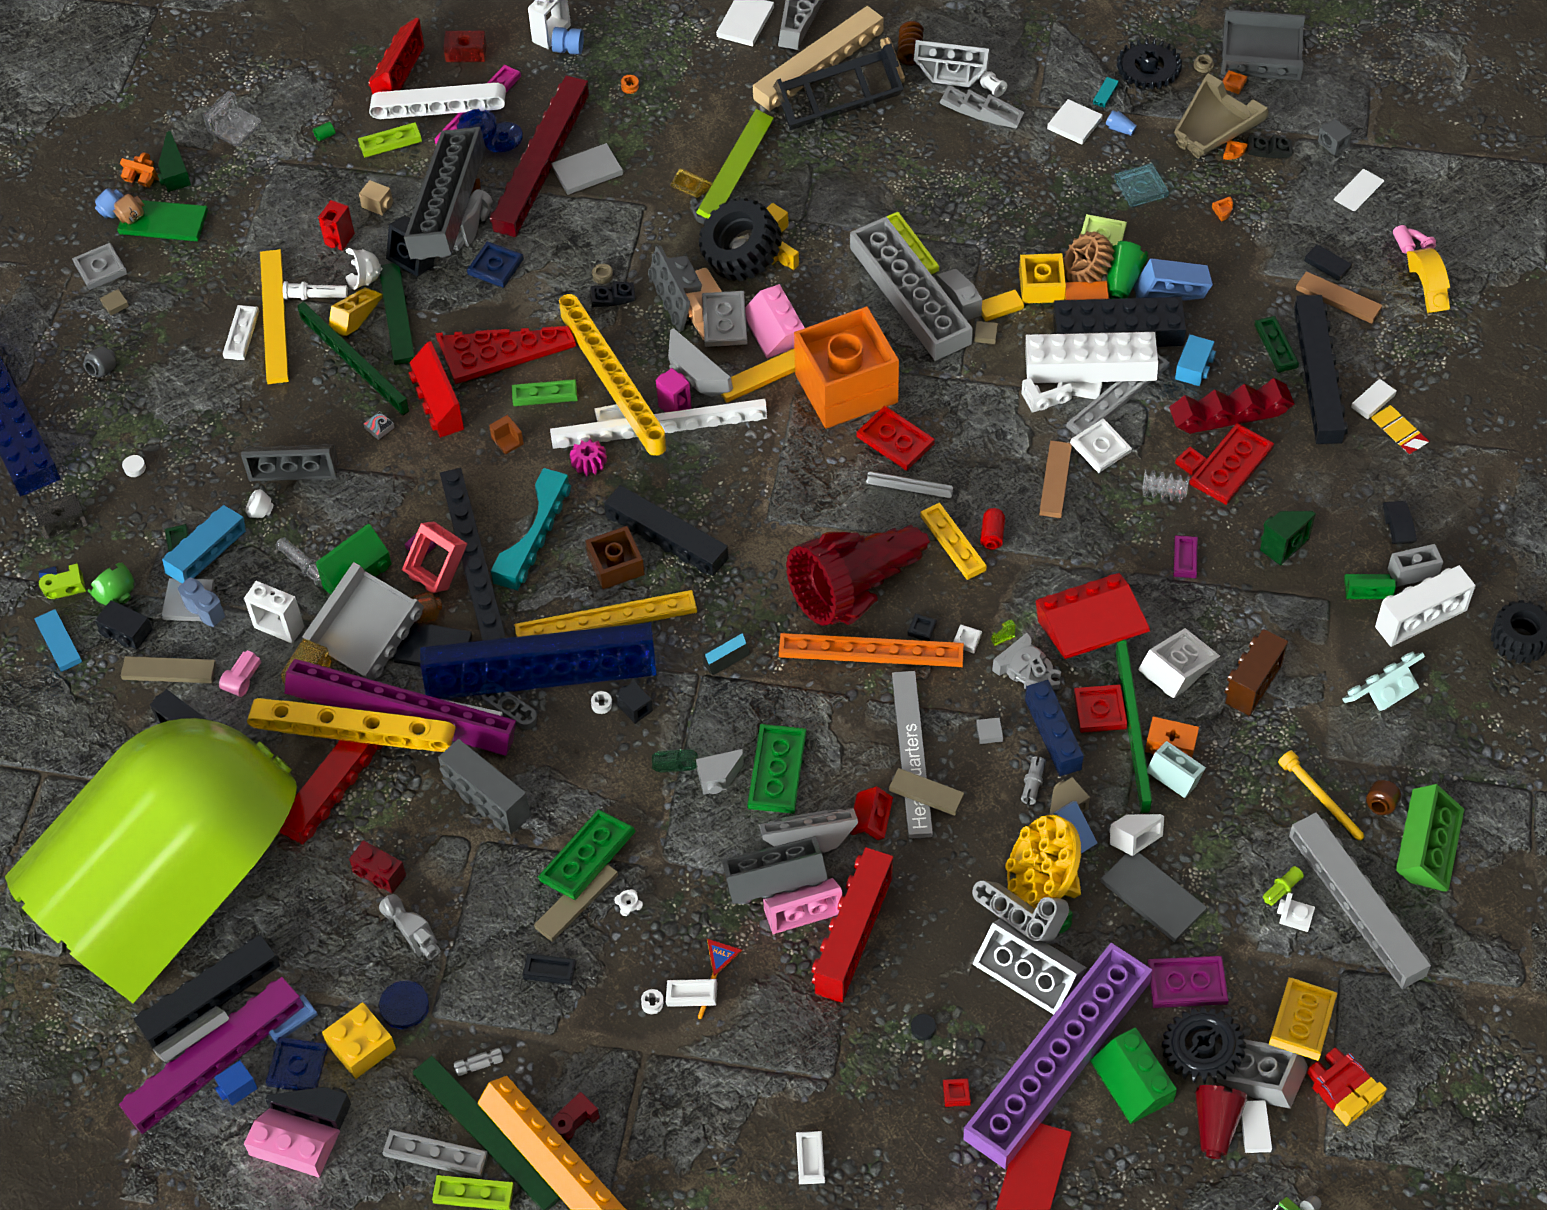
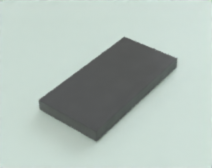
M1139 852L1133 856L1126 853L1100 881L1174 943L1207 911V907Z

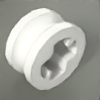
M599 691L593 694L591 707L595 713L605 714L609 712L612 707V698L609 693ZM599 700H604V706H599Z
M650 989L643 993L641 1006L644 1012L657 1014L663 1008V995L660 991ZM652 997L656 1001L654 1006H651L649 1003Z

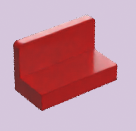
M877 786L858 792L854 804L858 824L849 834L855 835L866 832L876 840L884 839L893 797Z

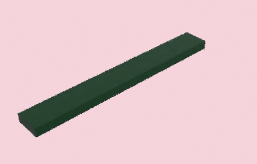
M304 301L298 305L300 319L401 415L404 416L409 412L406 397Z
M432 1055L412 1071L413 1075L480 1146L485 1151H488V1154L541 1210H549L561 1199L479 1104Z

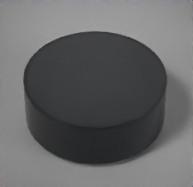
M919 1014L912 1019L911 1033L916 1039L928 1040L934 1036L936 1023L930 1015Z

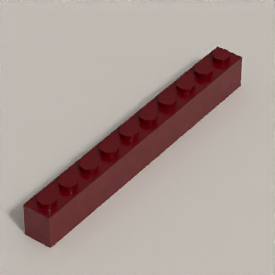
M565 76L562 83H559L555 97L551 98L548 110L544 111L542 122L537 125L533 139L529 140L526 152L521 155L519 166L515 167L511 181L507 182L503 196L499 197L496 210L492 211L490 215L493 232L517 237L552 168L551 163L556 161L589 96L587 80Z

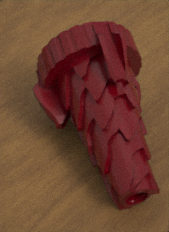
M912 524L899 530L892 528L883 533H874L868 536L850 532L834 531L823 533L821 538L809 540L793 547L789 551L786 567L793 596L804 614L810 620H813L814 623L824 626L828 624L833 625L841 621L850 625L859 619L872 604L878 601L877 595L870 593L868 590L881 585L884 579L902 572L901 568L919 561L923 557L922 551H925L928 543H930L929 537L926 533H922L919 528L913 527Z

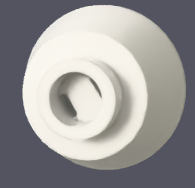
M255 490L251 494L246 506L248 517L263 518L265 515L269 516L273 509L271 498L263 490Z

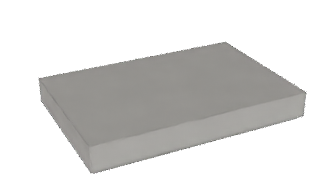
M607 143L551 163L552 169L567 195L623 175V170Z
M744 291L702 293L705 347L746 345L747 331Z
M215 1006L154 1047L153 1051L161 1060L167 1062L228 1021L229 1017L224 1010Z

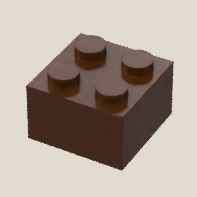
M628 526L585 540L587 556L602 589L645 575L642 556Z

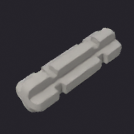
M500 1048L490 1050V1053L483 1052L468 1057L466 1061L463 1059L455 1061L456 1074L461 1076L467 1074L469 1070L473 1072L491 1066L490 1063L494 1062V1064L503 1062L502 1051Z

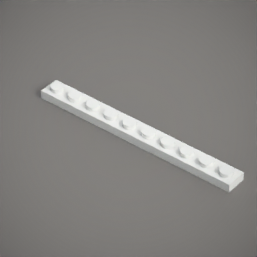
M765 399L654 415L665 433H673L675 431L767 419ZM626 418L550 429L553 449L574 446V444L580 445L581 440L588 442L591 439L594 443L596 441L609 442L611 440L638 437Z

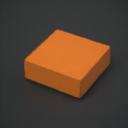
M1228 70L1223 79L1225 89L1239 94L1246 83L1247 76Z

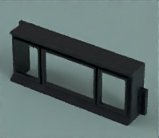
M892 44L884 45L881 51L784 82L781 81V78L777 79L773 85L789 125V130L899 96L904 90L896 67H899V63ZM882 61L892 89L871 95L861 67ZM855 70L865 98L820 112L810 83ZM803 86L813 114L795 119L786 91Z

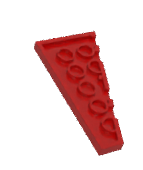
M569 326L543 327L541 330L529 331V328H521V331L510 332L509 329L476 331L474 334L454 332V335H443V333H435L455 384L576 347V342Z

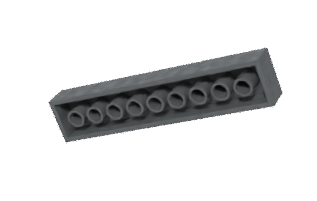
M481 127L441 131L404 236L410 259L422 260L437 256L442 258L452 254L486 149Z

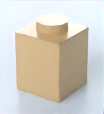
M371 180L368 181L359 193L362 208L383 215L393 204L391 189Z

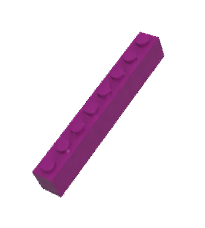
M283 977L277 981H272L258 996L250 998L240 1010L231 1013L228 1016V1021L207 1034L196 1044L189 1046L185 1053L176 1060L168 1062L162 1071L155 1076L149 1077L135 1092L127 1094L123 1101L119 1103V1106L138 1131L144 1134L215 1076L267 1037L272 1029H277L304 1007L300 996Z

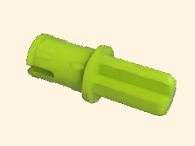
M1296 866L1291 867L1284 876L1277 878L1275 884L1263 894L1264 902L1273 906L1284 895H1287L1288 892L1291 893V888L1304 878L1303 872Z

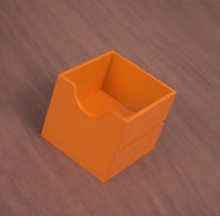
M867 306L794 332L795 375L825 429L877 411L884 405L888 407L898 403L899 359Z

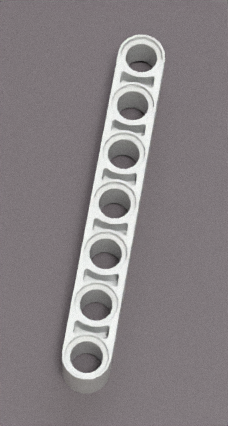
M485 83L377 92L371 97L370 115L376 119L498 110L505 105L506 88L500 83Z

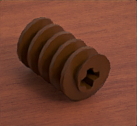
M908 21L899 28L897 57L905 65H917L914 61L916 40L923 41L924 28L919 22Z

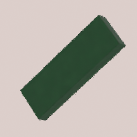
M1276 316L1255 320L1254 326L1277 372L1280 373L1298 368L1299 362Z

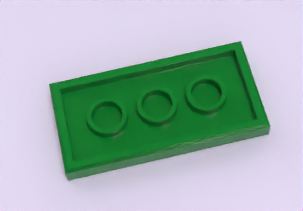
M141 200L145 205L142 207L144 215L133 224H127L126 222L123 224L120 221L117 229L118 233L122 235L198 241L208 209L207 206Z
M760 724L747 804L748 809L795 814L807 734L806 728Z
M598 809L538 876L540 882L576 900L636 832L634 827Z

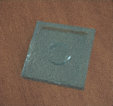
M1152 163L1116 173L1114 176L1130 207L1169 195L1167 187Z

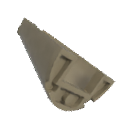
M1208 73L1174 131L1178 138L1176 143L1183 150L1187 148L1199 159L1204 154L1264 122L1269 115L1268 108L1254 99L1247 105L1227 94L1223 81Z

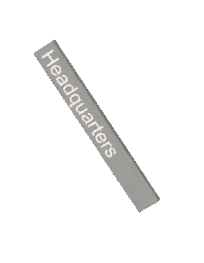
M915 671L892 672L901 769L927 778ZM904 797L908 838L932 837L930 806Z

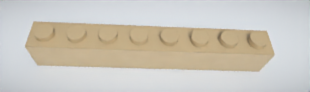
M864 7L753 85V99L769 112L775 107L780 106L781 103L777 92L773 87L777 79L781 78V81L784 82L839 64L859 48L865 46L869 41L881 35L883 32V17L870 7ZM800 86L786 91L787 97L794 96L804 87Z

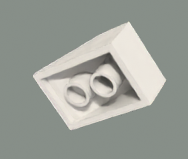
M1184 628L1151 648L1138 670L1148 680L1159 686L1164 693L1175 698L1186 691L1220 658V655Z

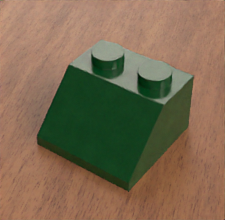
M1280 511L1274 517L1270 516L1263 525L1264 533L1261 536L1260 551L1281 566L1310 539L1316 513L1313 511Z

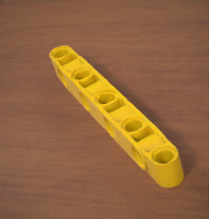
M263 698L253 700L247 723L256 729L444 752L452 745L456 729L452 723L440 720Z

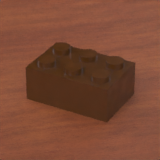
M1265 629L1261 631L1259 636L1255 635L1249 644L1250 650L1248 653L1243 652L1238 662L1239 667L1237 670L1233 668L1228 676L1227 681L1229 683L1224 692L1227 694L1225 704L1251 716L1283 665L1288 645L1287 640Z

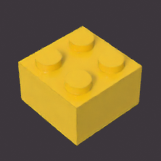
M1062 253L1020 255L1019 276L1023 303H1052L1054 300H1064L1066 283Z
M363 1002L322 1031L328 1047L355 1080L396 1050L392 1036Z

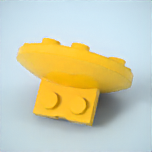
M1057 815L1041 816L1028 827H1023L1010 858L1006 862L1008 890L1035 909L1040 900L1045 897L1062 898L1064 895L1076 898L1081 895L1077 872L1081 858V842L1075 826L1069 820ZM1010 872L1016 875V879L1010 880Z

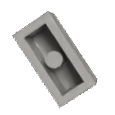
M1432 544L1392 553L1388 571L1391 578L1395 579L1396 587L1439 575L1443 560L1436 545Z

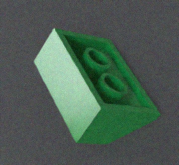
M369 523L316 562L322 586L330 595L353 562L360 565L374 577L385 572L392 565L389 551Z
M1136 1027L1115 1037L1090 1060L1130 1124L1174 1102L1177 1091L1176 1087Z

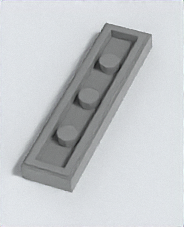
M391 1129L382 1152L385 1157L477 1178L482 1177L489 1155L488 1151Z

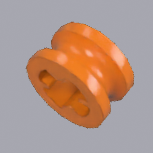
M626 75L621 79V89L623 92L632 94L638 90L639 80L636 76Z

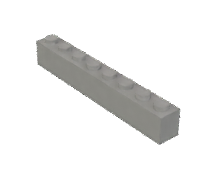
M1316 812L1292 824L1289 837L1401 989L1426 977L1431 966L1429 958L1415 945L1412 935L1408 932L1406 933L1398 916L1391 913L1383 896L1377 894L1373 889L1370 879L1358 869L1356 860L1347 854L1341 840L1337 837L1335 838L1330 831L1326 820L1321 819Z

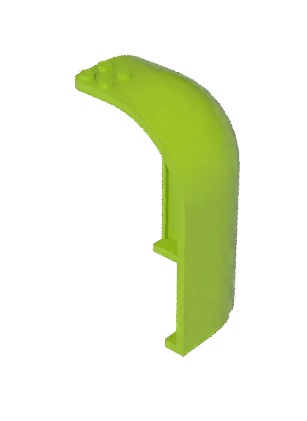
M196 718L177 719L147 728L124 743L5 875L10 893L16 901L20 902L22 900L25 903L22 909L58 944L61 941L67 944L66 947L71 951L70 955L122 996L134 1003L249 873L270 846L284 824L295 799L297 785L295 779L290 774L292 769L279 756L273 758L274 754L262 742L259 741L256 744L240 731L219 722Z

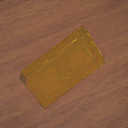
M679 168L670 186L698 198L710 189L712 183L705 178Z

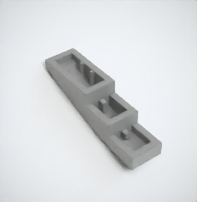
M948 85L939 102L948 108L975 119L1017 128L1024 114L1023 111L991 94L987 98L971 90H968L967 94L950 85Z

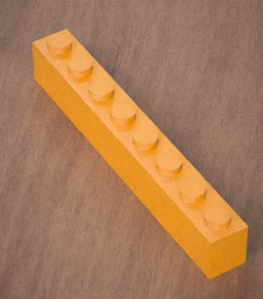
M508 1076L488 1083L478 1101L479 1106L571 1210H627Z

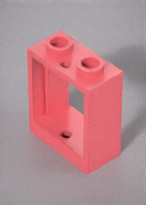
M436 522L421 523L402 571L407 573L410 579L425 585V588L430 592L446 591L449 589L468 543ZM431 540L449 551L439 577L421 566Z

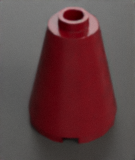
M1199 1085V1088L1196 1087L1195 1093L1201 1151L1206 1153L1205 1156L1207 1158L1221 1159V1155H1227L1247 1102V1094L1237 1089H1233L1232 1092L1224 1090V1086Z

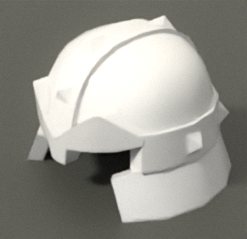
M346 249V253L354 255L355 259L351 261V264L355 265L358 275L351 273L346 276L349 287L355 290L374 282L382 270L378 258L373 253L363 249Z

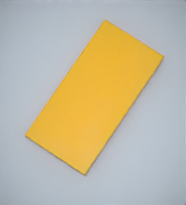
M1289 977L1269 1045L1319 1061L1337 993Z

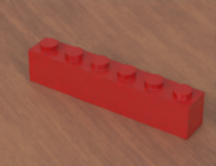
M340 740L295 796L290 812L279 830L280 833L304 845L308 839L314 836L318 825L328 818L332 807L342 800L344 792L350 785L356 782L358 774L364 767L370 764L372 756L383 745Z

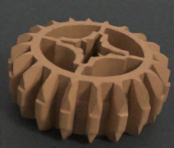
M1087 231L1085 234L1080 233L1079 238H1074L1073 244H1068L1069 249L1064 252L1066 254L1063 258L1065 277L1069 282L1093 283L1097 280L1102 281V276L1107 274L1108 268L1112 267L1110 262L1114 260L1112 255L1115 252L1112 249L1113 245L1107 237L1098 232Z

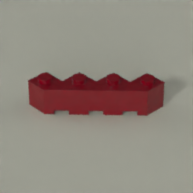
M1273 378L1258 390L1244 383L1228 396L1216 389L1199 401L1184 395L1169 406L1176 427L1191 434L1232 426L1236 423L1243 424L1278 417L1287 412L1295 403L1287 384Z

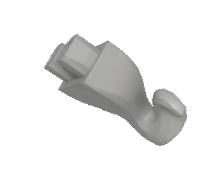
M476 189L471 194L453 249L459 251L463 245L469 246L476 236L479 219L482 222L487 220L493 200L485 191Z
M396 894L387 895L382 899L379 905L380 912L386 918L394 919L397 927L418 957L424 954L428 960H432L441 952L440 948L436 945L437 940L428 922L415 912H406L401 899Z

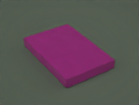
M1222 956L1148 959L1147 966L1152 969L1150 989L1153 1008L1228 1005L1229 1000Z

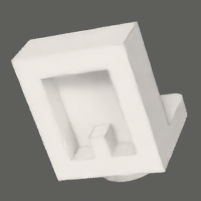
M1288 892L1286 900L1281 899L1277 913L1281 914L1279 924L1308 932L1315 907L1291 900L1293 894Z

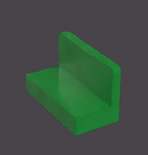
M1345 574L1344 576L1346 599H1385L1393 595L1396 588L1395 579H1391L1389 574Z

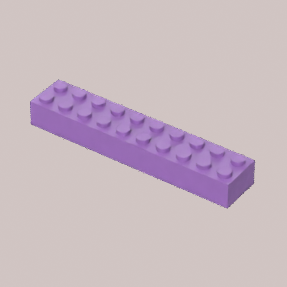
M1110 943L964 1127L963 1140L1006 1169L1039 1124L1046 1118L1150 984L1152 969L1113 943Z

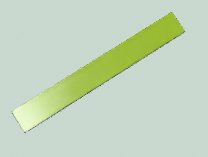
M758 109L754 111L699 206L697 214L704 218H709L713 210L716 211L720 208L719 205L726 204L771 125L773 117Z

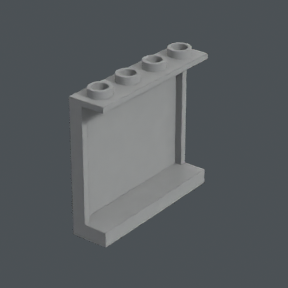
M353 562L302 638L313 647L364 678L374 681L382 674L387 661L395 655L400 642L408 636L413 623L421 617L424 606L417 599L414 598L413 600L369 574L360 565Z

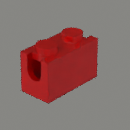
M330 200L318 216L324 243L330 248L337 246L339 250L343 251L355 234L349 206Z

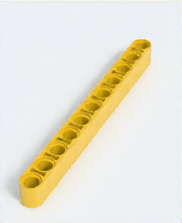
M572 294L563 295L559 299L563 322L566 326H569L574 339L647 452L656 456L663 454L666 451L663 427L578 298Z

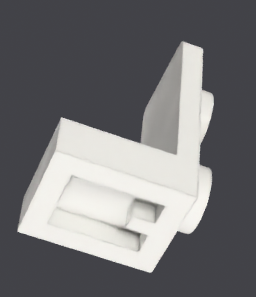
M1031 378L1022 381L1021 394L1033 413L1071 400L1073 387L1071 384H1067L1041 393L1038 385H1034Z

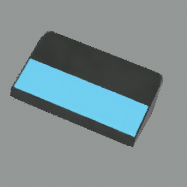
M740 630L702 652L703 665L711 675H715L747 657L750 651L743 632Z

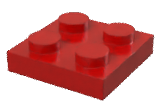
M1121 685L1074 688L1080 733L1127 729Z

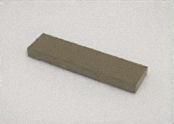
M125 656L120 676L122 680L213 683L216 662L215 660Z
M607 864L576 900L563 895L534 924L535 929L553 942L617 878L618 872Z

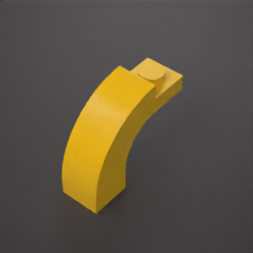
M771 203L766 209L777 221L782 233L789 226L788 212ZM782 242L781 246L778 247L780 249L778 256L773 258L774 262L772 265L779 261L782 265L795 270L799 266V252Z
M1433 248L1408 251L1409 272H1416L1421 279L1427 313L1449 310L1447 288H1450L1445 265L1438 252Z

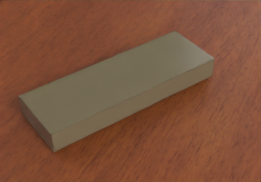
M898 768L889 786V791L954 816L964 798V792Z

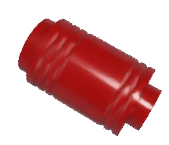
M990 508L983 515L980 543L987 549L994 550L1003 544L1005 515L1002 510Z

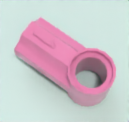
M243 651L232 669L226 670L222 674L219 688L239 697L244 696L248 691L251 677L261 664L260 658L251 651Z

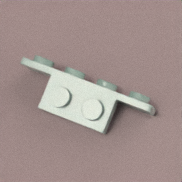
M1407 653L1401 657L1402 661L1400 663H1392L1383 668L1384 673L1380 675L1374 674L1365 680L1366 684L1363 686L1357 685L1347 691L1348 695L1342 698L1344 703L1352 702L1369 692L1378 710H1385L1419 688L1408 667L1424 658V653Z

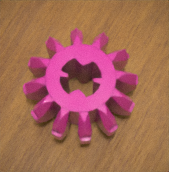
M591 439L588 442L581 440L580 445L574 444L573 450L570 451L571 466L576 469L578 474L584 472L587 476L592 472L596 475L597 470L603 471L604 464L607 462L606 449L604 446H601L599 441L593 443Z

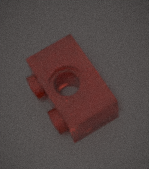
M445 31L443 48L446 62H485L487 46L485 31Z

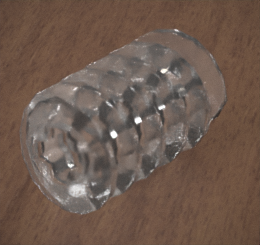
M1145 469L1142 487L1143 496L1147 497L1148 493L1151 492L1152 498L1155 499L1157 494L1160 493L1161 500H1164L1166 495L1169 494L1170 501H1173L1175 496H1178L1179 502L1182 503L1183 499L1187 496L1190 475L1187 476L1185 481H1183L1181 474L1174 480L1173 473H1170L1165 478L1164 472L1161 471L1159 476L1156 477L1155 470H1152L1148 476Z

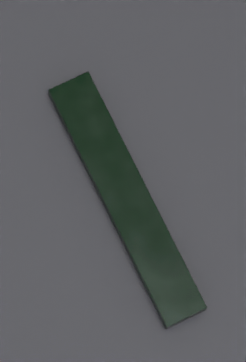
M394 263L381 265L380 280L394 365L409 363L415 355L400 267Z

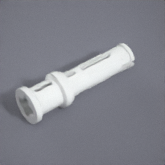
M986 71L978 79L981 86L992 91V95L995 97H1000L1006 91L1007 83L996 78L993 72Z
M284 281L283 298L284 300L289 298L306 300L308 297L347 298L348 287L347 285H308L306 282L297 284Z

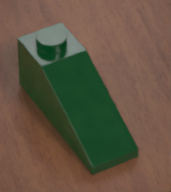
M168 131L158 164L161 173L157 174L161 186L165 185L167 191L171 192L190 186L191 183L171 131Z

